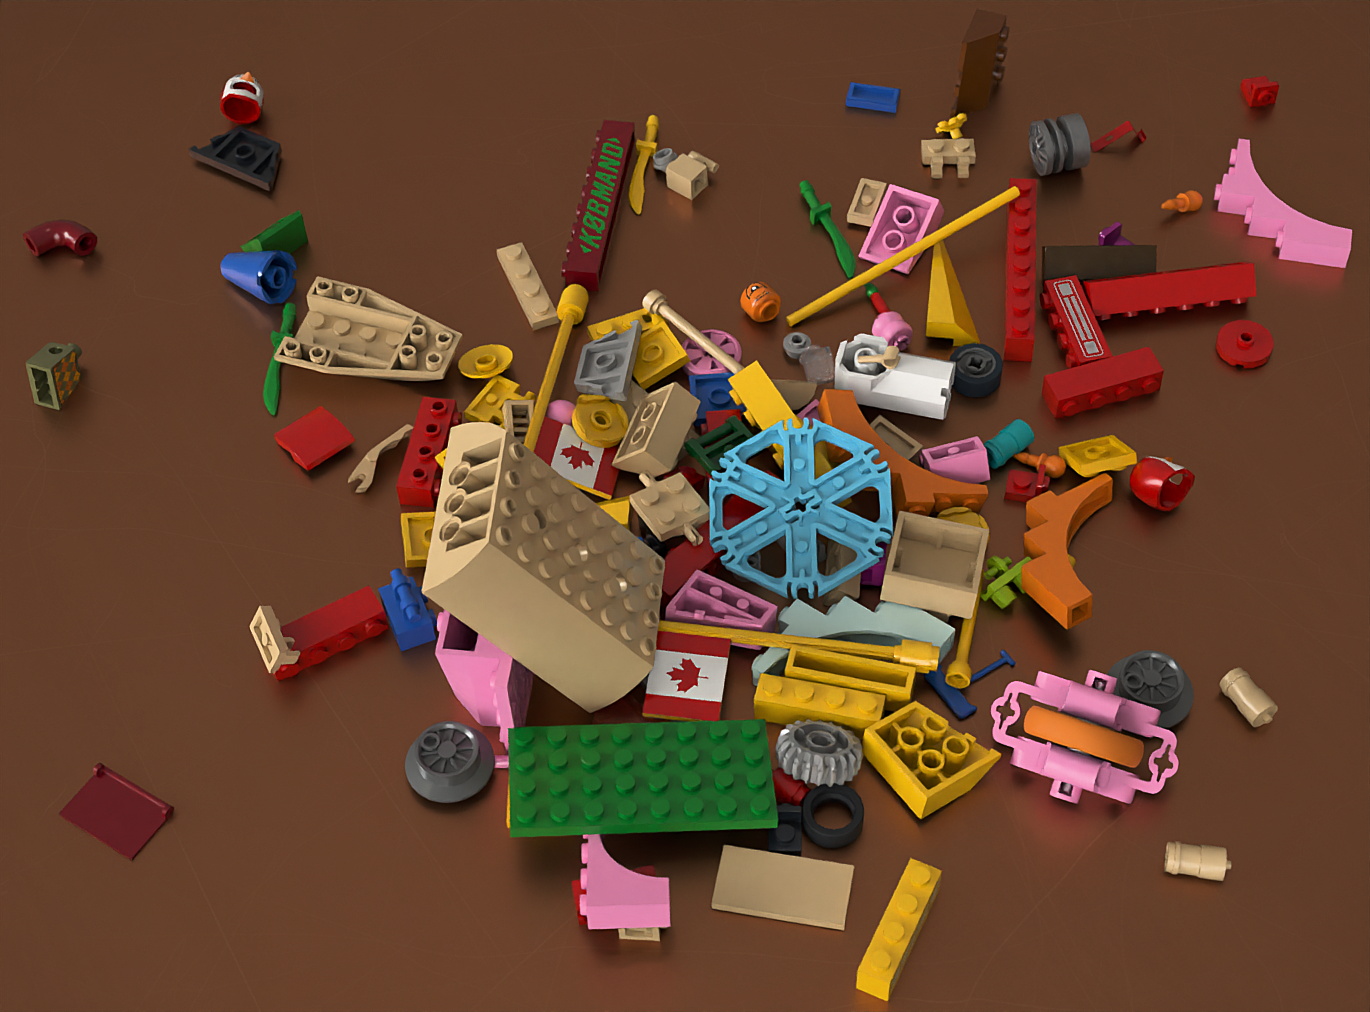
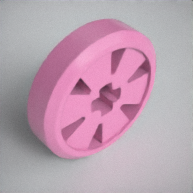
M716 329L700 331L741 364L742 350L734 336ZM690 337L683 342L682 348L687 353L690 362L682 366V369L688 376L731 372L714 357L710 358V354Z

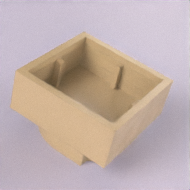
M899 511L880 600L920 608L947 623L952 615L971 619L978 593L989 529Z

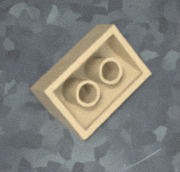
M677 382L642 396L611 465L615 468L638 474L645 473L648 470L653 477L671 472L677 465V456L680 449L688 439V430L697 418L698 414L696 412L701 401Z

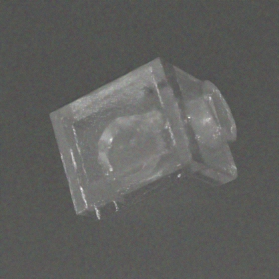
M812 345L806 347L799 357V362L804 366L807 381L817 383V385L834 382L835 366L830 346L821 348V345Z

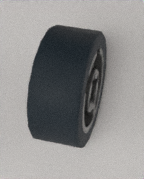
M965 344L955 349L950 356V361L956 362L952 387L958 393L969 397H982L991 394L1000 385L1003 362L1001 356L993 348L985 344Z

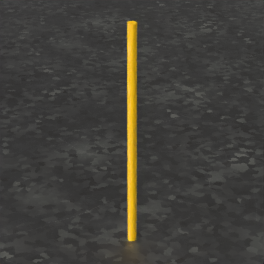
M1014 186L795 311L786 317L787 323L792 327L1020 196L1018 188Z

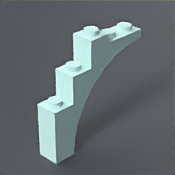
M844 596L838 604H833L827 614L824 615L808 604L796 599L790 607L786 606L778 617V634L892 647L901 645L902 639L932 642V646H940L938 664L954 645L955 628L920 608L889 601H881L875 611L872 612ZM770 647L764 655L759 654L751 667V670H753V685L757 687L760 673L779 676L785 672L790 649Z

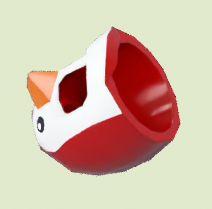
M250 72L236 75L228 80L222 89L220 111L228 120L236 124H249L257 121L264 105L263 89Z
M1144 457L1133 467L1129 480L1130 488L1140 500L1151 508L1160 511H1171L1185 499L1189 490L1194 485L1195 475L1183 466L1173 464V457ZM1176 474H1182L1183 477L1179 485L1172 482L1170 478Z

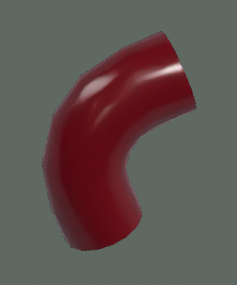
M70 220L48 221L23 233L26 245L35 256H40L48 250L60 246L70 247L78 255L85 256L95 249L98 242L97 236L90 229Z

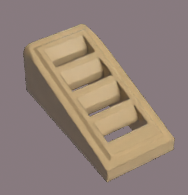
M533 400L504 401L502 407L504 427L512 436L517 433H527L534 411ZM523 415H525V418H513V417H512V416H523ZM527 424V427H513V425ZM515 437L521 443L524 442L525 437Z

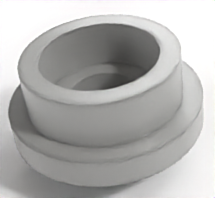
M671 148L662 149L653 155V166L657 170L666 171L668 164L677 159L678 156Z
M791 333L784 338L783 348L790 357L796 359L803 358L811 349V340L804 333Z

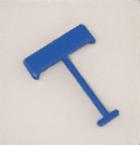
M1001 650L1000 654L1003 658L973 674L971 682L1006 662L1011 666H1015L1016 662L1005 650ZM938 664L937 671H929V674L923 673L924 678L958 718L963 719L977 711V706L971 705L960 693V688L951 687L946 683V675L942 672L940 664Z

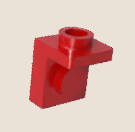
M1267 76L1242 79L1240 88L1252 108L1275 104L1279 84L1277 81L1269 82Z
M1040 464L1038 474L1009 469L1004 499L1026 503L1032 498L1041 495V493L1047 492L1050 477L1045 476L1046 465Z

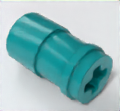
M1020 419L1014 420L1003 428L998 435L983 444L987 450L988 465L990 467L997 468L1004 465L1009 458L1020 453L1034 442V433L1026 422Z

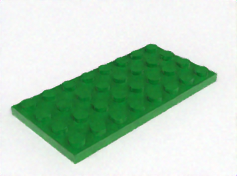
M765 719L508 728L510 837L778 827V813Z

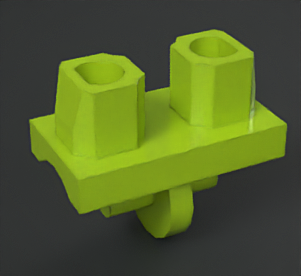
M994 555L987 559L989 570L984 572V576L988 580L993 577L996 580L987 586V589L981 593L980 597L985 602L991 598L1001 609L1007 607L1017 598L1008 586L1010 583L1013 582L1022 594L1025 593L1021 588V566L1032 559L1027 556L1010 570L1008 566L1012 564V561L1009 557L1001 559Z

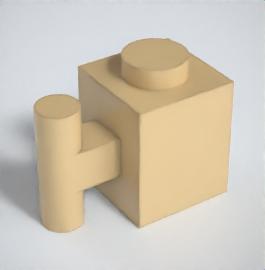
M691 151L688 156L682 153L677 159L671 161L666 168L667 187L692 200L708 186L707 170L715 173L719 168V164L695 151Z

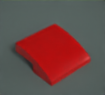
M322 406L317 407L274 434L277 444L289 451L294 461L307 471L355 442L354 436Z

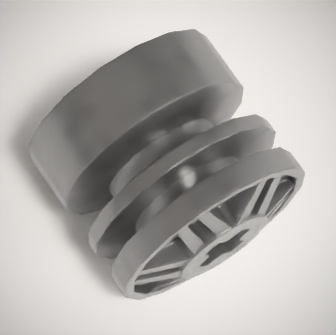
M1079 113L1059 116L1056 122L1052 118L1031 122L1028 134L1030 154L1034 167L1041 176L1051 174V172H1061L1063 167L1066 170L1087 167L1090 161V140L1086 124Z

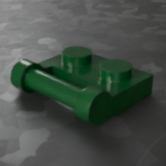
M733 415L725 420V424L697 439L691 438L684 442L687 453L691 457H695L712 477L711 473L713 470L718 473H724L727 470L721 467L719 463L720 458H724V453L754 437V435ZM731 433L730 436H728V437L722 439L721 441H719V442L713 444L712 446H710V447L704 449V448L707 447L708 445H710V444L716 442L717 440H719V439H721V438H723V437H725V436H727L728 434ZM763 450L749 457L747 461L763 453Z

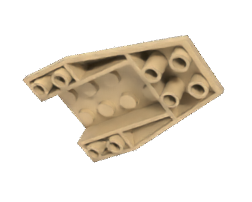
M317 276L307 294L309 312L295 338L284 336L274 355V360L329 374L402 381L439 380L444 378L463 335L368 288Z

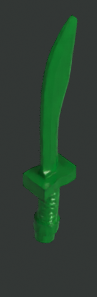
M804 180L799 186L802 196L811 207L810 221L813 225L816 222H822L833 239L837 257L847 277L852 279L856 267L855 257L844 236L830 218L832 206L828 201L826 204L821 205L815 195L813 186L808 180Z
M293 303L285 305L280 333L272 330L270 336L275 350L266 375L263 398L268 411L272 415L277 413L281 366L280 361L274 360V355L284 336L294 338L291 332L297 311L296 305Z

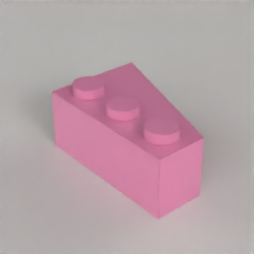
M697 569L667 605L665 621L773 633L775 631L777 606ZM731 642V645L755 650H761V648L763 647L759 645Z

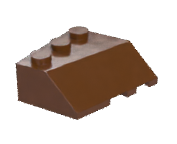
M976 10L962 41L957 70L960 73L953 94L957 99L951 108V118L957 117L961 113L968 114L986 108L997 82H1002L1005 73V66H1002V62L1005 61L1007 47L1004 46V42L1006 43L1010 30L1009 27H1006L1007 15Z

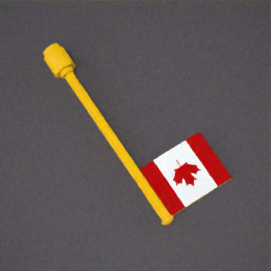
M572 284L562 292L557 308V316L562 322L523 445L576 488L610 500L619 469L611 464L620 445L610 448L595 447L582 440L573 427L545 417L572 326L583 320L589 301L587 290L581 285Z
M659 620L654 667L649 672L642 715L645 717L687 722L719 721L731 642L791 649V645H798L857 657L890 660L895 664L916 667V672L929 674V671H937L940 646H932V642L902 639L901 645L892 647Z

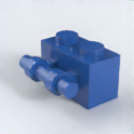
M396 568L390 573L393 579L391 584L380 587L378 590L383 609L402 652L435 640L433 627L437 626V620L433 609L427 610L425 607L428 599L422 593L423 586L417 587L413 576L408 578L403 574L402 569Z

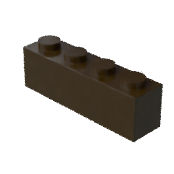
M1157 245L1042 246V279L1052 280L1077 275L1080 284L1083 285V281L1153 273L1156 272Z

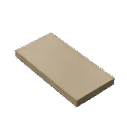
M724 845L712 898V909L844 930L854 865Z

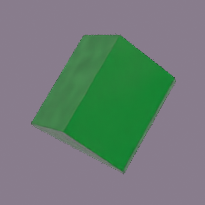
M298 210L281 218L240 247L244 252L281 250L289 254L308 242L301 212Z

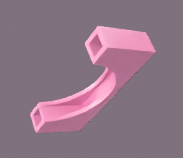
M606 834L583 835V839L588 838V843H582V864L587 863V868L581 869V888L587 889V892L580 895L581 915H587L588 929L670 927L669 878L651 877L628 870L614 861L604 849L602 843Z

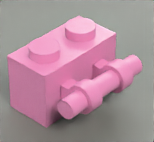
M978 436L921 450L922 455H919L920 465L924 466L925 470L939 476L972 484H980L990 480L987 450Z

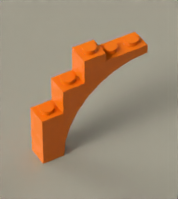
M824 389L817 407L820 421L874 445V449H878L880 457L874 460L873 463L876 465L884 461L888 463V469L890 468L891 492L897 517L899 511L929 516L931 511L941 513L943 510L952 507H966L974 513H980L989 495L986 485L964 483L945 478L917 466L899 455L871 428L858 407L853 390ZM824 441L829 462L844 463L853 458L851 452ZM866 487L863 489V491L879 492L874 487Z
M1106 473L1090 479L1059 496L1049 490L1026 502V524L1031 530L1024 533V556H1029L1032 560L1021 566V588L1066 630L1092 617L1093 594L1078 579L1070 564L1067 551L1072 537L1081 524L1095 511L1112 501L1113 478Z

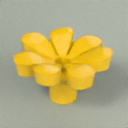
M961 113L957 117L949 119V122H939V127L935 128L938 134L948 132L951 134L952 139L963 138L959 128L963 122L967 121V116L965 113Z

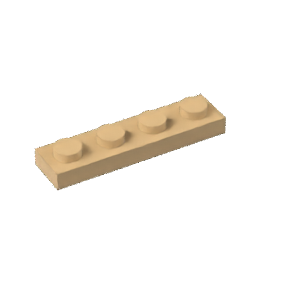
M520 242L497 249L498 259L533 331L559 323L557 312L523 243Z

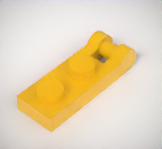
M643 308L587 326V331L591 341L601 339L604 335L614 330L619 335L631 329L630 322L634 320H639L642 326L641 334L663 320L669 327V322L661 314H651Z

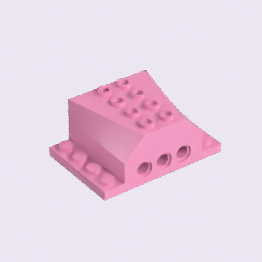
M447 610L439 612L437 629L440 632L435 655L457 699L480 725L500 727V742H504L506 755H509L508 728L525 727L534 673Z

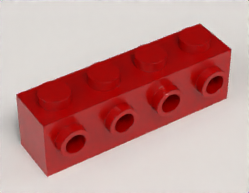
M422 397L396 484L400 504L434 508L437 496L439 497L443 469L437 463L435 456L448 447L451 427L462 424V412H458L456 400Z

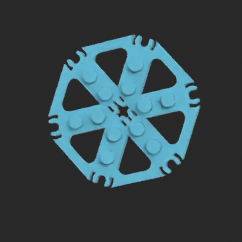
M792 418L787 420L786 431L783 429L784 421L781 420L724 453V458H720L719 463L721 467L727 470L724 473H718L713 470L711 474L715 481L709 478L710 544L714 553L720 550H727V554L720 557L722 565H725L727 570L787 599L789 587H791L793 599H797V591L800 588H807L809 598H813L815 595L814 586L817 585L819 598L878 563L879 557L884 555V549L876 546V544L881 541L890 544L891 536H893L890 468L888 469V463L884 461L879 465L874 464L873 461L880 457L879 451L874 449V445L812 418V429H810L808 418H804V425L799 429L793 427ZM827 441L852 453L853 458L815 479L814 447L818 442ZM772 444L782 445L784 448V481L747 465V459ZM866 487H874L879 491L880 518L877 522L873 523L836 505ZM729 494H735L765 508L730 530L723 527V499ZM795 503L806 504V511L795 510ZM817 533L853 549L857 553L856 560L832 575L824 576L818 571ZM786 535L787 572L783 577L774 578L748 564L750 555Z

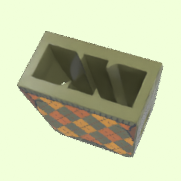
M50 342L26 362L35 404L57 410L63 407L81 378L78 358L82 355V350L78 345L74 343L63 345Z

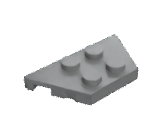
M639 320L630 322L632 328L619 335L614 330L604 335L601 339L594 340L582 347L574 385L578 392L603 395L619 401L627 400L642 332Z

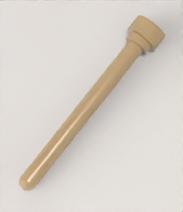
M657 289L650 291L645 296L642 305L651 314L656 313L657 315L661 314L734 374L744 369L740 363L670 308L666 297Z

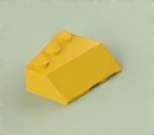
M917 701L910 703L866 728L862 741L863 755L920 820L970 791L1002 755L993 748L989 751L977 744L976 738L967 732L963 735L948 726L946 719Z

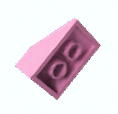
M890 184L860 251L859 258L879 264L937 231L945 212L940 200ZM924 251L893 269L909 274Z

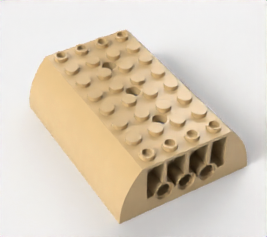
M471 422L451 427L422 593L589 713L612 704L632 690L654 667L665 560L500 426L486 422Z

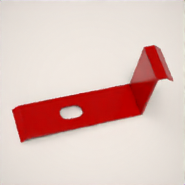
M1128 120L1093 143H1090V146L1094 152H1098L1132 130L1135 131L1141 142L1145 141L1147 137L1142 128L1137 133ZM1111 135L1113 136L1112 139H1110L1109 141H1106V138H1107V137H1109V136H1111Z

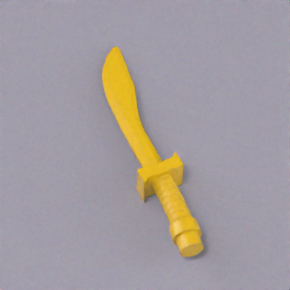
M654 115L649 116L646 123L647 131L644 141L637 139L636 151L639 158L629 187V201L637 215L641 214L645 192L644 171L649 156L653 157L658 152L655 138L659 130V119Z

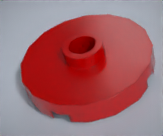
M1250 320L1228 322L1221 327L1216 338V350L1220 357L1228 364L1233 366L1237 364L1244 365V368H1254L1263 365L1269 360L1274 348L1273 337L1270 332L1261 324Z

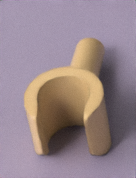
M888 346L884 354L858 356V363L877 362L882 363L888 369H893L898 365L901 358L897 356L900 350L896 346Z

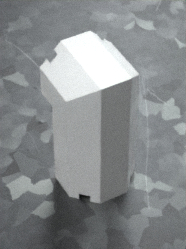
M861 333L854 336V341L847 343L846 340L840 343L835 359L834 389L853 390L857 404L941 420L946 418L952 394L950 393L951 386L954 383L956 362L899 352L897 356L901 358L898 365L893 369H888L882 363H858V356L884 354L888 347V342L884 337Z

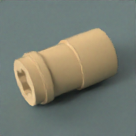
M1239 667L1235 668L1220 681L1219 686L1222 692L1235 703L1237 709L1253 727L1261 726L1264 723L1268 724L1272 721L1278 706L1263 689L1253 682L1247 671Z
M1180 841L1167 843L1164 864L1165 872H1171L1174 875L1179 873L1197 876V878L1223 881L1226 869H1231L1232 861H1227V849L1225 847L1202 844L1200 846L1182 844Z

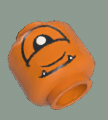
M760 281L750 284L741 295L740 304L742 309L754 321L761 323L770 321L778 315L781 298L771 286Z

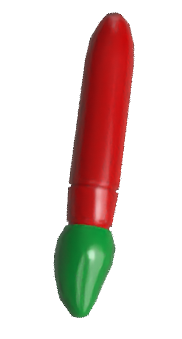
M870 282L864 285L866 294L879 314L890 312L891 310L880 296L877 287Z

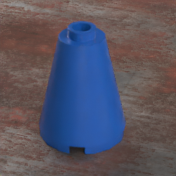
M285 251L228 253L221 262V273L224 278L268 304L285 302L296 286L297 279H293V270L297 271V265L294 258Z

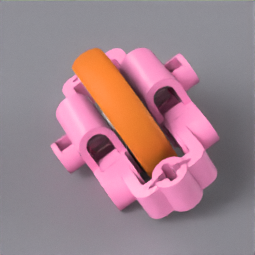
M1089 670L1085 685L1039 671L1034 686L1019 681L1011 682L1007 686L1004 696L995 700L991 707V714L995 720L993 727L994 739L1001 744L1014 748L1009 763L1053 778L1054 781L1049 794L1078 804L1082 789H1086L1132 804L1136 789L1147 793H1158L1163 789L1166 778L1173 776L1179 768V760L1175 754L1177 737L1173 732L1157 726L1161 710L1114 695L1113 692L1118 679L1093 670ZM1021 693L1030 695V699L1057 707L1059 712L1077 717L1076 719L1038 706H1032L1025 716L1024 730L1026 733L1067 746L1068 748L1047 742L1046 745L1025 737L1018 736L1014 738L1008 735L1010 726L1017 724L1022 718L1023 709L1018 702ZM1009 702L1011 703V709L1015 710V714L1013 717L1008 716L1006 720H1003V714L999 712V708L1001 706L1006 707ZM1099 725L1122 732L1124 729L1151 739L1153 736L1164 739L1161 749L1155 750L1149 757L1148 765L1153 773L1150 782L1140 780V776L1112 767L1110 762L1090 756L1091 754L1131 768H1135L1143 757L1144 745L1141 740L1100 727ZM1168 745H1171L1168 755L1169 761L1173 763L1172 769L1166 768L1158 782L1157 779L1160 772L1159 766L1154 764L1156 757L1162 758L1166 754Z

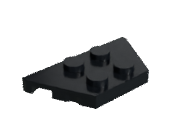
M240 126L229 130L224 135L211 138V144L198 149L195 145L189 149L192 158L268 191L273 187L282 153L280 143Z

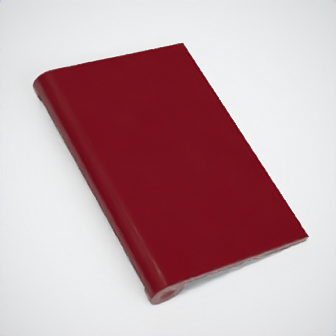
M98 763L93 769L94 775L59 812V816L132 861L173 814L174 807L119 775L104 764Z

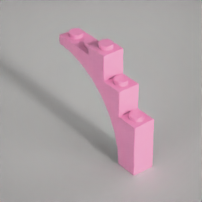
M1239 139L1237 149H1231L1229 164L1234 165V167H1229L1228 174L1223 175L1222 184H1216L1214 200H1219L1217 211L1245 215L1244 223L1249 224L1248 235L1276 239L1275 247L1280 248L1279 259L1345 268L1351 250L1352 229L1332 226L1309 218L1277 198L1262 182L1254 168L1250 155V140Z

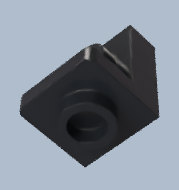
M789 803L778 804V827L769 828L768 852L801 857L802 807Z

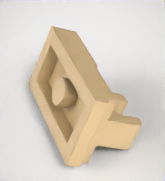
M259 606L251 622L250 629L268 672L275 673L279 670L281 664H295L300 652L290 651L295 640L292 637H283L280 631V621L276 618L272 607Z

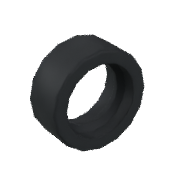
M833 783L832 787L821 784L812 789L805 797L802 807V825L805 834L812 842L821 847L836 849L854 842L861 833L864 821V806L861 797L854 789L844 784ZM824 803H841L852 812V821L843 828H825L814 820V810Z

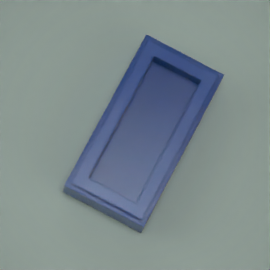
M851 82L846 97V106L896 113L901 89Z

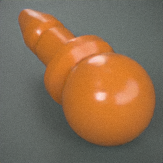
M1190 190L1179 194L1175 199L1167 200L1161 207L1166 210L1179 209L1181 212L1188 210L1196 211L1202 206L1203 198L1199 192Z
M1027 452L1013 455L1019 462L1036 467L1038 473L1040 464L1046 465L1045 474L1050 478H1059L1066 471V462L1058 455L1048 456V454L1042 453L1040 456Z

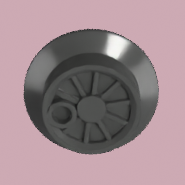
M1154 650L1136 652L1119 660L1107 673L1108 676L1118 679L1113 692L1114 695L1161 710L1157 723L1158 727L1166 729L1178 724L1187 716L1192 707L1194 699L1192 683L1177 661L1165 653Z
M443 721L428 727L413 742L406 756L405 771L410 785L421 796L436 802L451 803L462 801L475 795L487 784L494 770L495 756L492 745L480 731L460 722Z

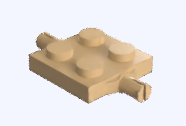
M648 470L645 473L642 472L639 475V480L642 481L646 488L629 495L631 506L660 542L673 536L685 535L693 546H697V543L699 545L703 541V537L695 528L699 524L710 520L709 506L681 472L662 481H656Z

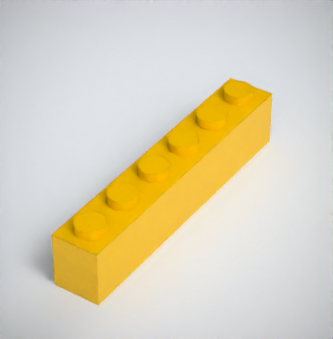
M758 361L753 362L728 379L733 388L729 391V394L737 406L744 405L747 411L743 412L751 427L757 425L762 432L783 420V429L786 431L787 420L792 418L794 428L799 429L802 427ZM772 444L766 447L768 449L772 446L776 452L772 457L779 468L783 470V446ZM815 445V479L831 471L832 468ZM849 497L836 506L843 508L852 500Z

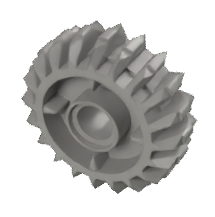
M807 719L806 722L795 721L794 724H787L786 728L781 730L776 743L775 753L778 766L784 769L785 774H793V779H802L805 781V784L811 782L816 783L817 786L826 784L832 787L833 783L843 785L844 781H852L853 776L858 774L863 758V746L860 744V739L854 736V732L845 731L842 725L835 726L833 722L825 723L821 720L816 722Z

